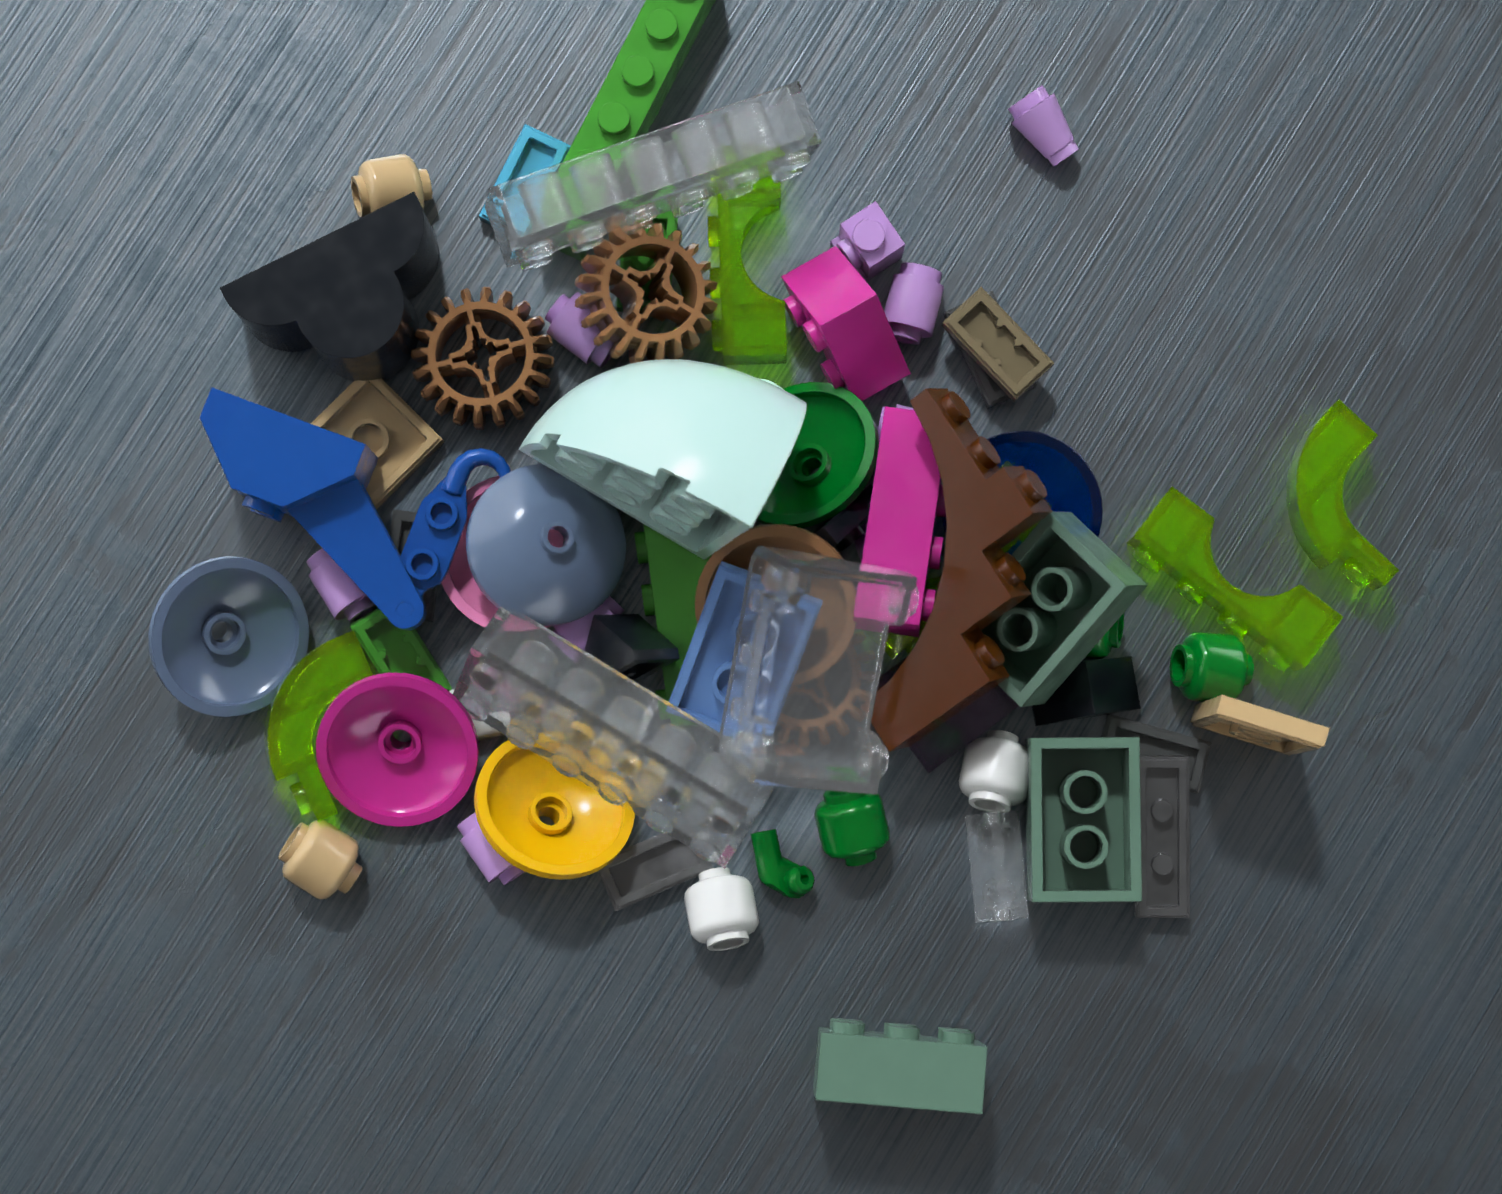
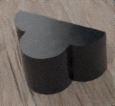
M412 192L220 287V290L229 306L251 333L263 344L286 352H297L314 348L333 372L350 381L360 380L369 382V380L376 379L385 380L406 366L412 358L411 350L417 347L418 339L415 333L419 328V321L410 299L423 291L435 274L439 260L438 241L415 192Z

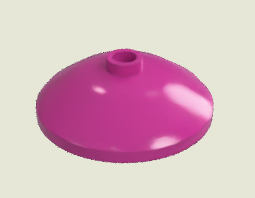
M408 673L376 674L348 686L327 708L321 720L316 738L318 768L323 781L332 795L345 808L357 816L386 826L404 827L419 825L437 819L450 811L461 801L471 786L479 758L477 732L469 713L462 703L441 685L427 678ZM397 730L406 731L411 736V740L407 742L398 741L394 737L393 732Z

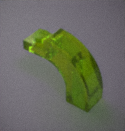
M1338 399L1306 431L1293 454L1286 483L1287 510L1297 540L1310 560L1320 570L1332 564L1338 558L1343 562V565L1340 567L1342 573L1352 583L1362 589L1368 586L1374 591L1385 586L1399 569L1366 540L1350 522L1343 504V484L1352 463L1378 435Z
M354 630L317 645L294 663L277 686L271 699L265 722V754L273 780L278 781L294 774L297 783L290 785L289 789L301 815L311 812L313 819L317 822L336 815L338 812L313 754L312 737L316 721L323 709L344 689L363 678L373 675Z

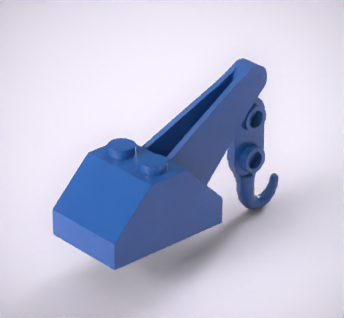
M211 387L200 415V420L230 487L245 497L242 505L251 509L253 513L280 523L284 514L294 517L382 611L388 620L397 628L406 631L414 630L422 625L427 614L426 605L423 601L424 593L441 584L448 573L467 523L466 484L471 471L478 466L487 465L495 469L499 478L511 472L504 457L493 450L477 448L468 450L458 456L449 468L446 477L421 502L400 556L366 490L378 461V457L366 444Z

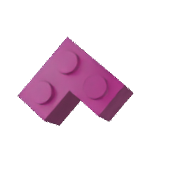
M837 246L781 276L790 295L783 299V304L797 327L802 326L815 351L818 353L823 350L827 360L821 363L820 367L828 383H831L835 389L841 386L863 401L911 374L877 294Z

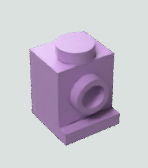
M876 201L840 224L839 236L830 241L831 247L837 246L865 281H868L900 260L905 248V243Z

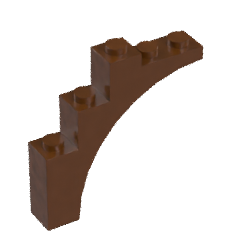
M926 388L910 400L929 437L943 486L947 528L944 568L935 603L913 650L893 677L861 705V708L889 752L912 746L1010 677L1003 666L1005 659L1001 649L989 636H984L981 632L983 628L1031 595L1023 582L1026 579V575L1022 566L1011 554L1004 553L1002 548L1053 512L1044 499L1047 497V490L1040 478L1033 471L1025 470L1023 466L1002 467L1000 469L998 467L1000 457L996 449L986 438L979 437L968 421L971 414L965 402L958 394L953 391L949 392L948 389Z

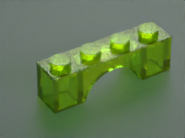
M779 145L716 147V164H706L707 196H717L718 215L708 216L709 247H719L720 267H711L709 269L710 280L718 282L717 289L710 293V298L721 299L722 319H711L712 351H723V366L783 364L787 360L785 301L770 296L759 289L749 278L741 258L742 247L750 230L761 219L781 208Z
M1173 486L1170 487L1126 542L1135 549L1132 557L1147 570L1155 574L1163 570L1178 583L1174 586V589L1192 604L1200 606L1204 602L1220 614L1217 622L1229 633L1240 639L1248 635L1263 648L1259 654L1277 669L1285 672L1288 667L1293 671L1305 668L1343 619V616L1301 584L1285 593L1274 596L1251 595L1231 585L1219 572L1211 552V533L1215 518Z

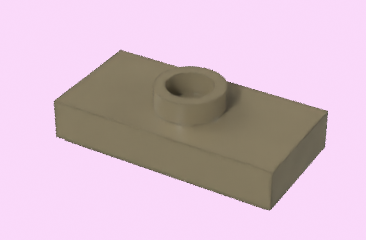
M982 287L944 320L941 325L1013 402L1054 365V362Z

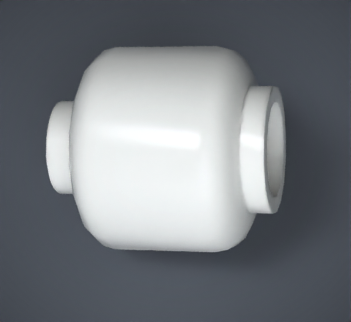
M990 730L987 732V737L973 739L966 745L959 777V787L961 792L969 798V804L972 807L990 813H1008L1011 811V806L1018 805L1026 799L1028 791V750L1025 746L1018 743L1019 738L1017 735L1003 730Z
M727 867L712 868L701 872L698 875L699 882L690 886L684 895L691 936L698 942L706 944L707 949L710 951L730 950L747 944L750 940L749 935L756 930L759 924L751 882L743 876L731 875L730 869Z

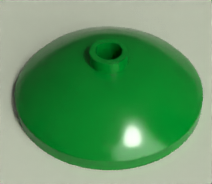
M807 382L783 388L785 391L805 401L807 409L790 455L756 518V521L764 525L783 524L806 528L831 519L847 508L860 495L873 474L879 449V435L874 418L855 394L841 386L835 389L831 383ZM819 468L816 473L810 475L814 469Z

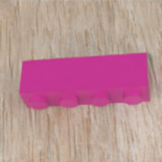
M887 406L884 409L853 617L854 621H857L856 629L919 637L921 621L927 622L933 610L936 590L926 589L929 569L939 570L944 537L934 536L936 516L946 518L943 486L941 484L942 479L932 446L914 410Z

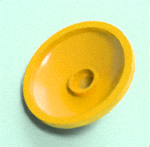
M537 730L512 737L490 754L480 771L475 786V813L478 824L487 841L510 864L538 877L557 880L575 879L601 870L621 852L633 828L635 817L634 796L623 770L601 747L572 733L557 730ZM539 817H549L554 822V825L551 826L543 823Z

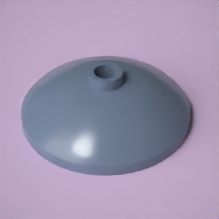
M536 464L521 467L505 474L490 485L481 495L469 518L466 531V554L475 582L493 605L505 614L522 622L554 626L573 622L588 615L610 596L623 571L626 539L623 524L616 507L547 466ZM549 530H557L562 534L564 540L562 547L558 548L550 544L548 540Z
M227 556L212 558L184 571L163 592L156 604L150 622L148 635L149 652L152 665L161 683L177 700L187 707L203 714L218 717L246 715L274 702L296 679L308 650V617L302 599L296 589L275 569L245 557ZM219 622H225L227 626L225 635L219 639H214L212 636L213 627Z

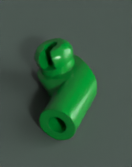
M776 829L751 834L758 876L764 885L787 898H800L812 890L815 883L813 872L808 867L800 866L781 856Z

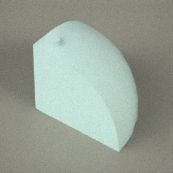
M681 359L636 362L598 374L566 393L535 423L519 450L705 560L715 551H718L753 526L795 444L804 421L807 403L769 380L759 379L716 364Z

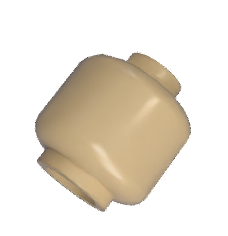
M406 154L367 160L359 167L358 175L351 177L353 202L360 218L412 192H415L423 209L424 201L432 199V186L427 170H418L415 162Z
M315 820L309 825L301 822L293 830L278 856V859L284 862L282 869L283 877L317 899H327L337 889L346 894L362 871V866L356 863L359 853L358 842L325 820Z

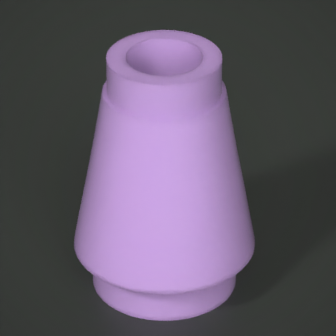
M1043 85L1008 108L1015 119L1011 124L1049 160L1053 167L1079 149L1074 142V137L1055 93L1049 95Z

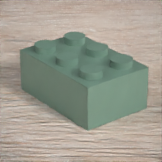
M1051 512L1035 526L1013 552L1012 556L1019 562L1025 572L1026 579L1023 582L1031 595L981 630L984 636H989L996 642L1004 655L1005 661L1003 666L1010 677L998 685L1020 707L1045 704L1148 586L1072 512Z
M1140 737L1025 739V747L1028 750V791L1026 797L1027 900L1031 902H1142Z
M830 1018V1028L818 1027L813 1084L815 1100L982 1114L987 1046L979 1040H974L975 1033L968 1029L938 1027V1037L920 1035V1028L912 1024L885 1022L884 1032L865 1031V1024L862 1020Z

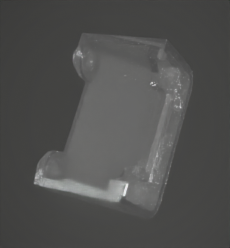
M758 546L754 550L748 568L720 726L719 745L724 761L754 785L877 794L880 778L885 775L888 767V750L881 743L879 736L870 729L888 629L889 625L902 626L908 617L913 616L916 612L919 601V592L916 586L918 577L906 571L785 548Z

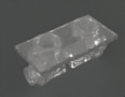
M1009 811L1008 813L993 812L965 815L975 923L1029 918L1019 812Z

